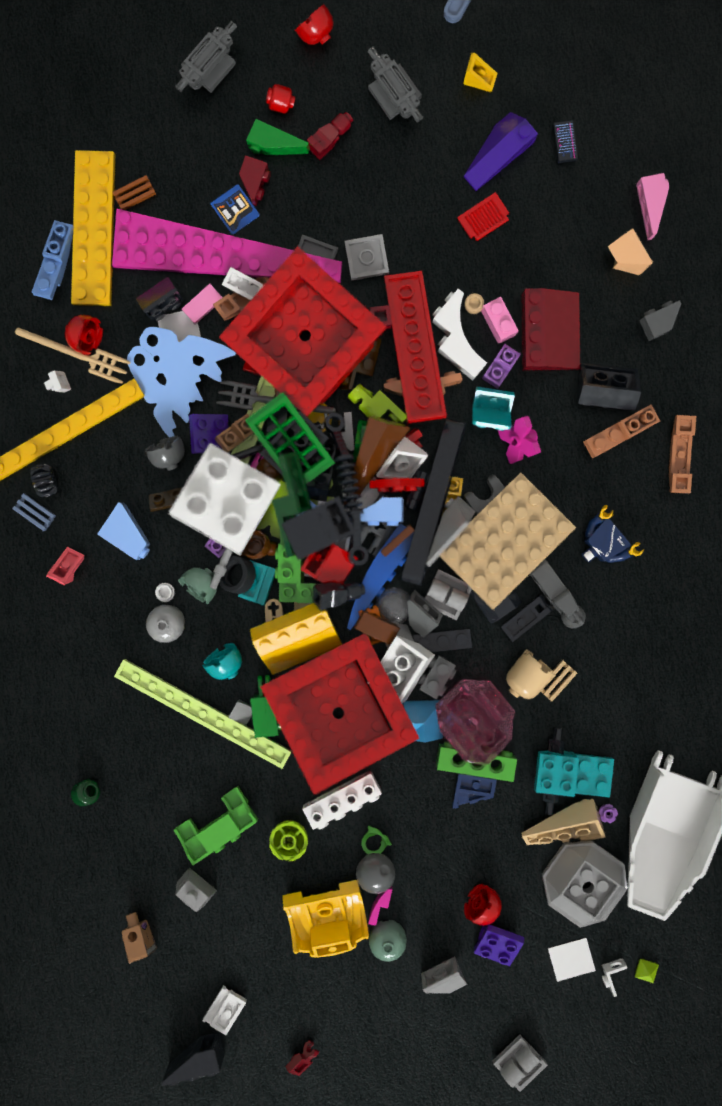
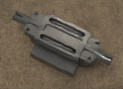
M230 21L225 29L216 27L212 33L209 32L181 64L182 68L179 71L182 79L175 85L177 90L182 92L187 85L195 90L204 86L211 93L235 66V60L229 56L230 46L233 44L230 35L237 28L233 21Z
M371 47L368 53L374 60L371 64V70L374 72L376 79L368 85L371 94L390 120L400 114L404 118L413 116L416 122L421 121L423 116L417 108L420 105L419 99H421L422 94L401 64L397 65L395 60L391 61L387 54L379 55L375 47Z

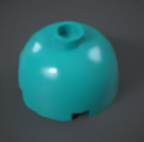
M234 643L223 645L225 647L224 650L219 651L216 649L204 660L205 665L203 667L211 677L223 680L227 678L232 679L238 674L242 664V657Z

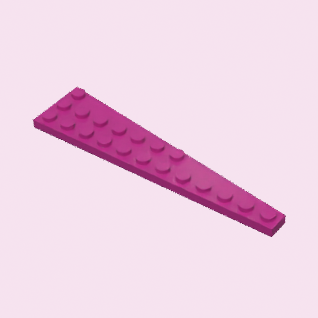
M121 209L116 210L112 260L114 268L227 275L230 267L249 277L271 278L294 251ZM307 254L335 281L341 283V261Z

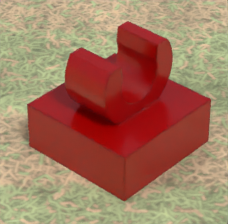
M414 428L404 436L419 448L422 447L418 439L423 435L419 429Z

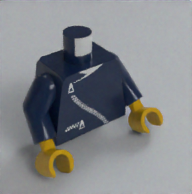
M604 505L601 513H598L588 522L584 542L589 548L581 554L588 563L595 557L600 561L608 563L620 562L633 555L639 556L644 552V549L642 551L635 549V547L641 544L639 542H636L632 548H629L631 544L609 519L613 515V510L611 513L604 512L608 505Z

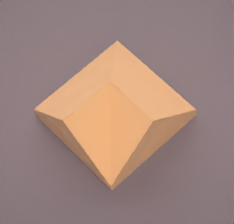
M633 229L608 246L615 258L613 269L640 275L653 263Z

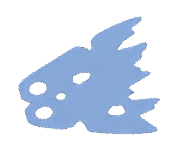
M148 327L139 338L140 346L133 347L128 354L127 360L131 362L128 366L134 379H136L143 391L146 402L150 404L157 403L153 410L154 417L163 431L171 437L174 436L172 430L176 428L172 418V410L188 423L189 403L195 402V400L203 401L196 386V383L201 381L199 375L205 374L221 382L222 371L216 364V361L234 356L236 353L222 344L193 335H188L184 340L178 342L177 335L173 331L158 327ZM151 334L156 335L158 338V343L154 347L149 346L147 343V337ZM136 354H142L145 357V363L142 366H137L134 363ZM155 355L160 358L158 362H155L153 359ZM193 356L203 357V364L201 366L193 364ZM159 373H163L167 380L165 386L156 379Z

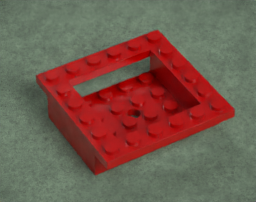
M297 246L219 338L280 393L284 392L291 403L308 417L320 403L324 404L366 357L375 346L374 342L387 327ZM303 331L311 333L308 341L301 340L300 335Z
M365 633L260 686L314 795L419 739L409 716ZM356 660H357V662H358V664H359V666H360L362 672L364 673V675H365V677H366V679H367V681H368V683H369V685H370V687H371V689H372V691H373V693H374V695H375V697H376V699H377V701H378V703H379V705H380V707H381L383 713L385 714V716H386V718H387V720H388V722H389V724H390L392 730H390V728H389V726H388V724H387V722H386V720H385V718H384V716H383L381 710L379 709V707H378V705H377V703H376V701H375V699H374V697H373V695H372V693H371V691H370V689H369V687H368V685H367V683H366V681H365V679H364V677H363V675H362V673H361L359 667L357 666V664H356V662H355ZM337 707L341 708L344 712L343 717L340 719H336L333 716V710Z

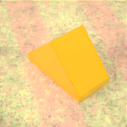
M471 53L464 85L492 92L497 72L476 53Z

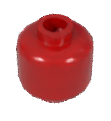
M274 84L272 88H268L266 104H268L270 110L285 114L289 108H293L295 96H292L291 88L279 84Z

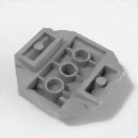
M592 840L563 843L542 873L548 905L580 928L605 921L627 891L625 864ZM591 882L588 888H583L584 883Z

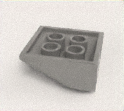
M459 496L455 500L451 498L444 505L446 509L442 515L426 563L428 566L468 526L475 513V510Z

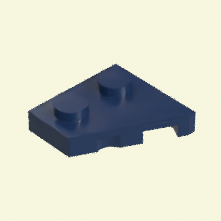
M458 773L452 808L456 809L459 808V805L473 804L479 800L494 798L497 779Z

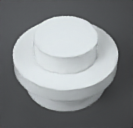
M161 583L157 586L155 594L158 600L168 602L173 599L175 590L171 584Z

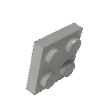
M382 234L345 241L351 281L389 274Z

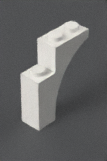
M457 289L455 293L451 291L446 297L445 301L447 303L442 308L439 306L435 310L432 323L449 336H444L438 343L440 346L438 352L473 381L487 362L471 348L465 338L460 321V306L464 293Z

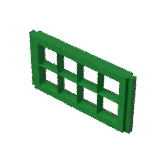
M284 392L245 420L280 469L278 453L291 445L293 450L297 452L299 459L307 467V470L303 472L306 484L335 463ZM285 405L292 416L279 424L273 413ZM270 417L277 427L267 435H264L258 425ZM293 420H296L302 430L290 439L283 428ZM280 431L287 441L275 450L268 439ZM306 434L312 445L300 452L293 442ZM316 448L322 459L313 466H310L303 456Z

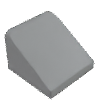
M239 699L228 718L247 725L252 716L251 705Z

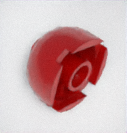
M323 4L306 21L300 24L295 31L305 43L315 45L320 42L323 45L331 38L329 33L333 29L332 15Z
M77 315L73 317L65 328V339L70 348L83 355H90L91 352L89 351L93 348L97 349L103 335V328H100L99 325L101 321L90 315Z
M483 884L475 886L468 894V897H471L469 902H465L464 905L465 917L477 925H489L501 913V899L498 893L491 887Z

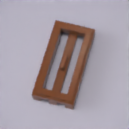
M147 175L112 192L121 210H126L156 195ZM148 188L150 189V191H148V192H146V193H144V194H142V195H140V196H138V197H136V198H134V199H132V200H130V201H128V202H126V203H124V204L122 203L123 201H125V200H127V199H129V198H131V197H134V196L138 195L139 193L145 191L146 189H148Z

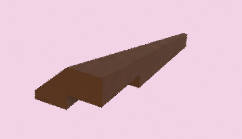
M373 415L369 417L354 468L357 474L352 477L353 479H358V482L353 484V486L360 487V490L354 492L355 494L363 492L369 481L372 480L410 427Z

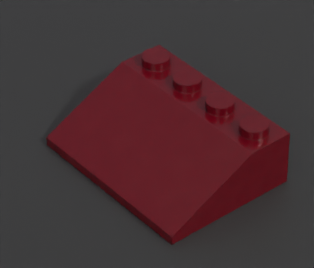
M545 288L524 289L521 294L522 370H580L579 293Z

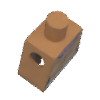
M136 912L125 916L128 927L122 930L129 963L148 957L157 949L147 920L139 922Z

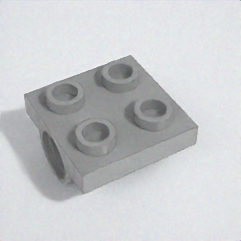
M438 569L424 599L440 613L457 620L468 601L472 589L464 581Z
M521 1035L516 1037L493 1060V1064L500 1071L505 1081L511 1087H516L520 1092L548 1066L547 1062Z

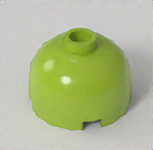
M286 820L277 824L269 838L270 849L280 860L294 861L300 858L305 853L308 845V835L305 828L299 822L293 820Z

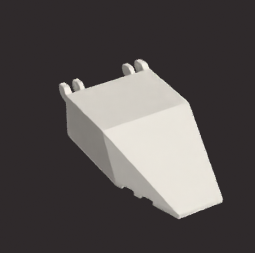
M657 751L652 758L651 765L630 814L628 907L665 921L681 903L680 900L687 892L690 893L693 889L692 886L698 879H702L706 874L722 835V775L717 783V788L713 787L717 774L714 771L709 773L706 784L670 771L674 759L672 755L667 756L664 768L659 767L663 753Z

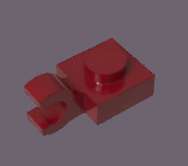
M307 1041L304 1045L303 1053H298L291 1058V1061L285 1066L289 1073L300 1076L313 1063L312 1059L319 1054V1051L316 1049L311 1051L314 1042Z

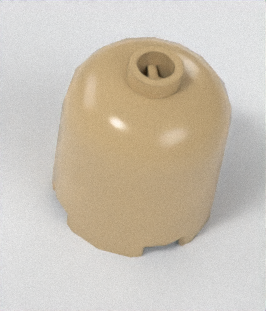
M527 649L508 671L506 680L511 687L509 691L515 697L521 696L526 699H532L556 675L552 673L553 671L541 659L537 661L533 657L534 654Z

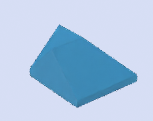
M442 700L404 702V709L419 736V739L416 741L429 742L443 739Z

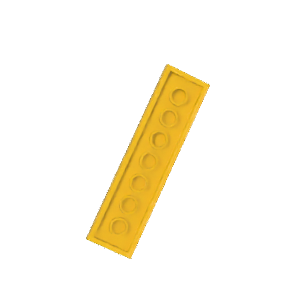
M75 151L71 304L111 306L114 195L112 192H114L115 153L113 151Z

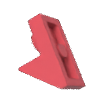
M67 547L47 573V577L63 585L72 582L74 572L84 560V555Z

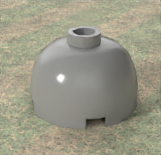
M163 604L155 607L149 613L146 620L148 634L154 640L162 643L176 640L183 633L185 627L183 613L177 607Z

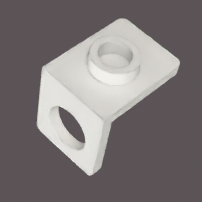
M623 959L602 965L605 974L602 976L606 988H610L614 997L617 995L610 974L627 969Z

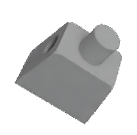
M188 868L177 881L175 894L186 905L197 912L206 905L217 890L191 868Z

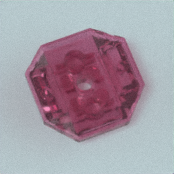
M462 679L435 705L440 732L465 762L488 765L512 740L515 710L491 681Z

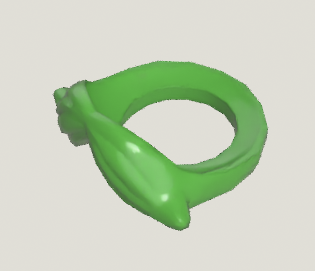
M368 826V832L363 836L361 845L367 854H381L387 845L391 846L392 844L389 838L383 835L379 829ZM380 835L382 837L380 848L376 851L369 850L366 847V840L371 836Z

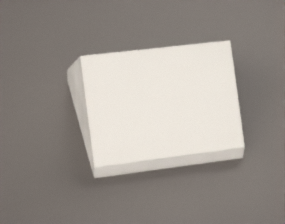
M404 437L376 474L377 478H412L428 455Z

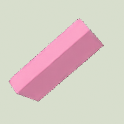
M209 284L186 304L182 311L194 324H197L214 308L213 304L223 297Z

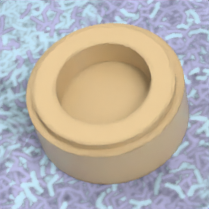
M470 294L465 300V309L471 314L479 313L484 306V299L479 294Z

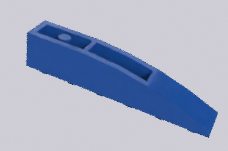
M400 523L381 550L406 527ZM414 533L410 534L386 557L381 553V550L378 552L361 583L365 587V594L360 599H355L347 626L349 630L355 626L359 619L358 611H366L367 608H372L374 604L371 601L375 596L380 597L385 590L382 586L386 581L391 582L396 575V572H394L398 565L402 567L407 560L405 555L410 549Z

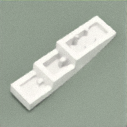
M230 267L222 283L226 288L250 301L264 286V284Z

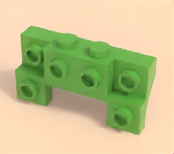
M280 532V544H278V548L275 551V558L278 559V567L275 568V578L278 579L279 602L313 603V587L317 584L304 583V572L300 569L305 562V557L300 560L297 559L296 555L287 557Z
M238 786L221 797L228 811L198 830L192 819L189 818L174 829L192 865H195L214 851L215 853L220 852L225 848L224 844L229 841H236L241 837L240 833L257 823V816L248 805V800Z

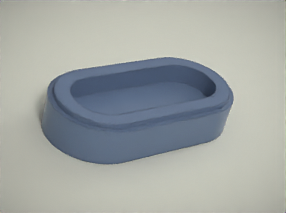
M448 0L444 8V18L450 23L460 21L471 0Z

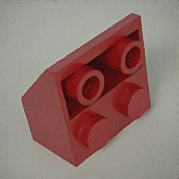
M333 544L309 555L300 570L322 583L332 582L343 585L354 565L348 560V552Z

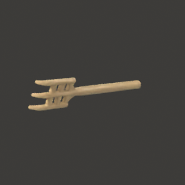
M16 328L15 330L18 336L88 361L91 366L88 370L89 373L123 384V381L111 376L113 371L127 374V371L116 367L115 364L116 361L130 364V361L99 348L96 349V354L92 356L83 355L66 345L21 328ZM100 355L104 356L102 361L99 360ZM108 358L112 359L111 364L107 363ZM97 364L100 365L99 371L95 370ZM105 368H108L107 374L103 373Z

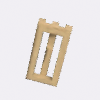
M563 660L552 670V673L556 675L563 666L565 669L546 691L544 689L541 691L551 701L559 695L577 674ZM568 672H571V673L563 680V682L556 688V690L550 695L549 693H550V692L554 689V687L562 680V678H563Z

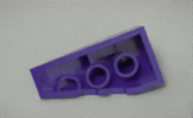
M510 112L494 126L465 173L464 178L477 191L535 142L538 133L525 118Z

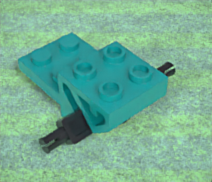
M554 727V739L549 740L548 751H538L534 786L536 793H543V801L546 802L545 814L553 815L554 803H558L559 795L575 797V794L610 797L614 759L611 757L575 754L564 751L565 741L561 740L563 728Z

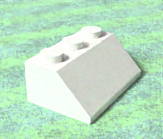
M396 636L381 660V664L401 703H404L435 655L416 642Z

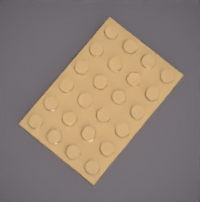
M520 473L468 524L439 556L493 610L576 527Z

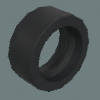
M231 556L226 566V573L224 577H221L219 583L225 591L242 594L247 592L254 584L256 577L255 567L248 559ZM241 564L243 568L242 579L236 586H233L231 582L232 571L235 566Z

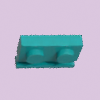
M250 560L255 567V581L247 592L238 594V597L264 606L275 578V568Z

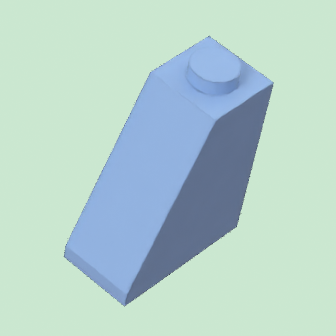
M118 502L98 532V535L135 560L144 559L150 550L148 549L150 543L127 505Z

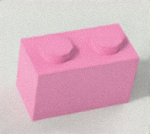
M501 297L483 306L481 312L498 344L514 337L518 333V329Z

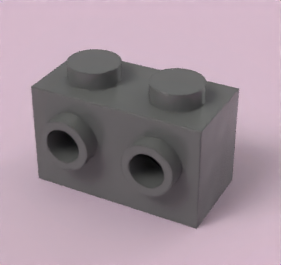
M439 654L433 657L428 665L427 673H423L418 681V684H420L419 689L435 699L438 696L442 697L447 688L445 686L447 680H452L457 671L454 669L456 667L454 663Z

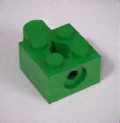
M270 675L265 676L266 683L271 681ZM258 676L259 693H255L250 699L255 738L277 736L282 730L260 687L264 685L263 676Z

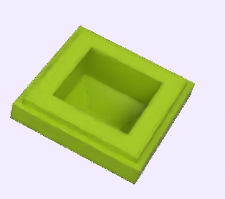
M640 958L634 977L654 983L659 964Z

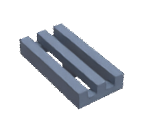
M23 493L22 498L17 501V505L12 509L41 530L46 531L56 515ZM26 500L30 502L32 505H34L42 512L47 514L49 516V519L42 516L40 513L32 509L24 502ZM21 506L29 512H31L36 517H38L40 520L45 522V524H41L39 521H37L32 516L27 514L25 511L20 509Z

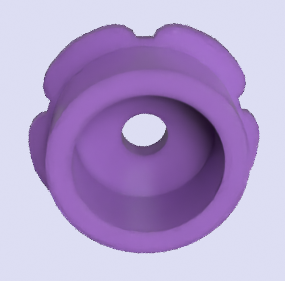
M611 804L601 806L599 809L600 819L603 822H614L616 820L615 817L618 815L617 809Z

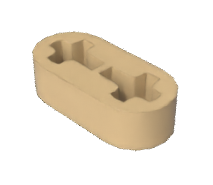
M278 599L267 601L265 604L266 622L283 616V606ZM272 602H275V605H279V609H276V616H273L272 609H269Z

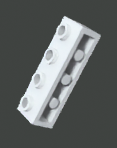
M369 770L304 804L302 810L313 830L316 828L322 829L329 824V821L333 819L337 821L345 817V813L348 811H357L363 807L362 804L378 800L380 798L379 795L382 794L381 788L372 771Z

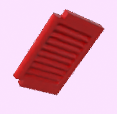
M495 192L458 216L457 219L470 239L474 237L478 241L509 221L506 216L509 212Z

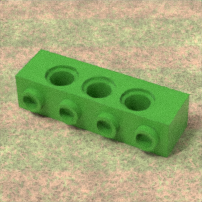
M446 741L444 744L439 743L436 768L441 771L514 782L517 758L509 751L497 753L491 748L478 750L472 745L459 747L456 746V743ZM457 753L463 755L459 762L452 760L453 756ZM476 756L481 757V762L478 765L472 764V759ZM493 760H500L498 767H491Z

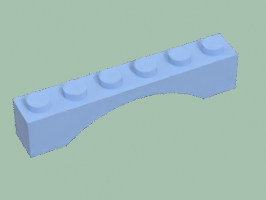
M382 497L375 504L362 509L364 514L360 518L361 522H368V526H379V522H387V526H399V522H404V499ZM310 500L312 508L316 507L317 505Z

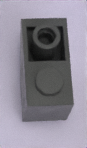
M669 301L661 305L662 309L655 311L654 308L644 313L640 323L648 341L672 330L681 306L680 301L675 303Z

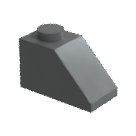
M414 590L407 601L409 625L424 638L439 625L443 615Z

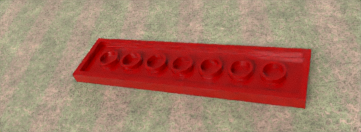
M422 271L384 276L407 423L446 418L447 414Z

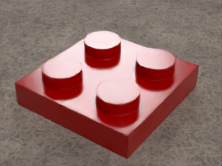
M391 478L371 480L369 484L371 489H378V492H389L390 489V493H398L404 490L417 491V487H424V479Z

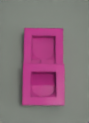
M392 886L386 892L377 895L369 913V924L376 926L380 907L388 909Z

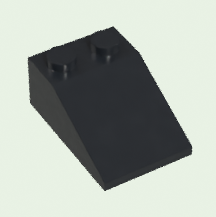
M299 411L301 417L323 446L329 438L307 416ZM293 420L283 428L290 439L302 430L296 420ZM279 432L270 443L276 450L287 440ZM306 434L293 442L300 452L312 445ZM289 445L278 454L280 456L295 451ZM264 448L260 455L283 476L282 470ZM314 448L303 457L308 462L318 451ZM299 459L302 468L304 466V463L301 461V459Z

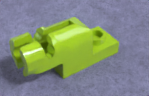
M359 384L348 395V398L354 404L362 401L359 409L368 418L372 415L382 418L389 412L388 416L394 422L403 424L407 420L406 414L381 390L373 396L370 390Z

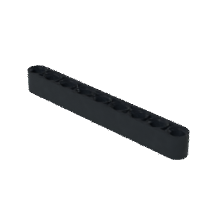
M448 418L445 421L405 563L402 581L418 585L423 584L428 567L426 563L443 513L464 437L466 422Z

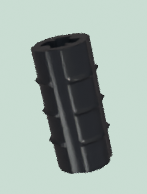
M417 470L414 478L424 479V487H417V491H408L407 496H405L404 507L419 512L430 474Z

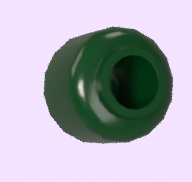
M90 779L76 783L71 790V798L79 806L93 804L100 795L98 784Z

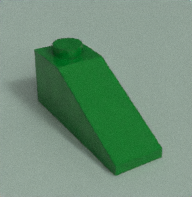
M257 119L246 139L249 149L255 154H308L310 150L308 142Z

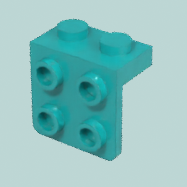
M476 387L472 405V423L480 428L492 427L500 431L510 430L514 392Z

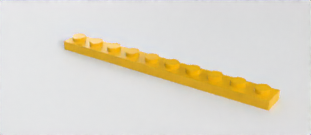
M132 379L0 456V481L143 398L145 395L136 379Z

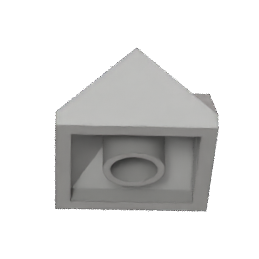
M455 957L421 973L425 993H451L467 985Z

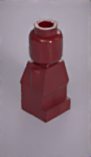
M348 112L344 114L339 113L331 121V124L328 123L319 128L313 136L311 135L307 139L310 151L319 160L333 149L339 140V135H343L351 127L353 122L351 115Z

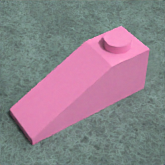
M664 173L642 177L636 184L648 240H651L657 234L669 190V182L665 179Z

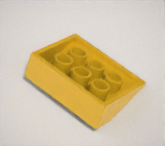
M314 603L250 629L252 642L272 675L342 645L328 611H320Z

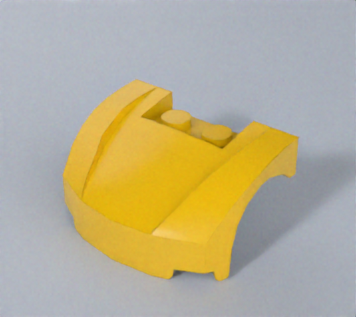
M357 880L339 883L340 890L310 895L308 897H303L302 892L283 895V909L288 916L293 952L295 954L303 952L309 953L311 957L333 956L353 950L358 942L368 939L366 914Z

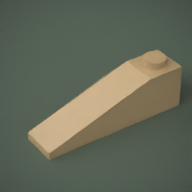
M584 799L574 803L522 832V837L527 845L550 844L553 840H561L563 843H567L569 839L580 838V841H591L606 837L594 799Z

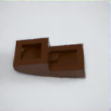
M364 610L354 626L355 629L390 645L400 630L398 625L382 620L379 616Z

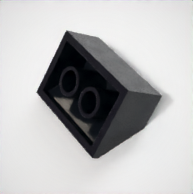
M589 363L580 364L577 386L578 404L621 410H636L642 392L638 369Z

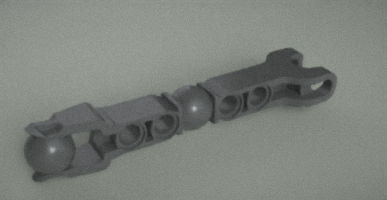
M493 474L487 479V484L491 490V497L489 499L480 500L472 492L464 494V500L475 510L477 515L505 488ZM544 559L530 573V576L544 593L549 603L561 614L563 624L571 629L581 627L586 619L584 609L576 604L571 592Z

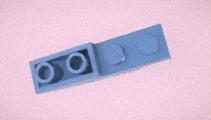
M54 220L42 253L44 259L32 289L33 295L52 300L57 286L60 287L70 253L73 225Z

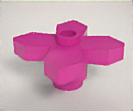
M529 416L515 420L514 426L511 425L510 430H498L500 438L510 443L506 452L510 464L523 460L524 454L530 457L541 453L537 441L538 436L536 431L532 429Z

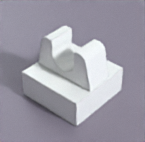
M54 370L48 373L50 379L44 382L47 390L52 389L55 392L71 390L64 372Z

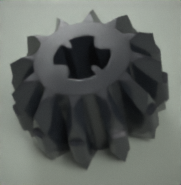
M39 464L31 468L32 485L37 495L48 497L55 494L58 487L51 466Z

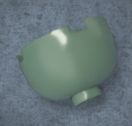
M201 568L188 569L178 580L182 587L184 584L188 586L187 592L203 603L206 601V604L210 603L217 591V588L214 590L210 587L214 573L208 568L204 570Z
M393 920L379 921L376 926L372 927L369 933V946L376 958L381 961L391 962L397 960L405 951L407 938L405 930L399 923Z

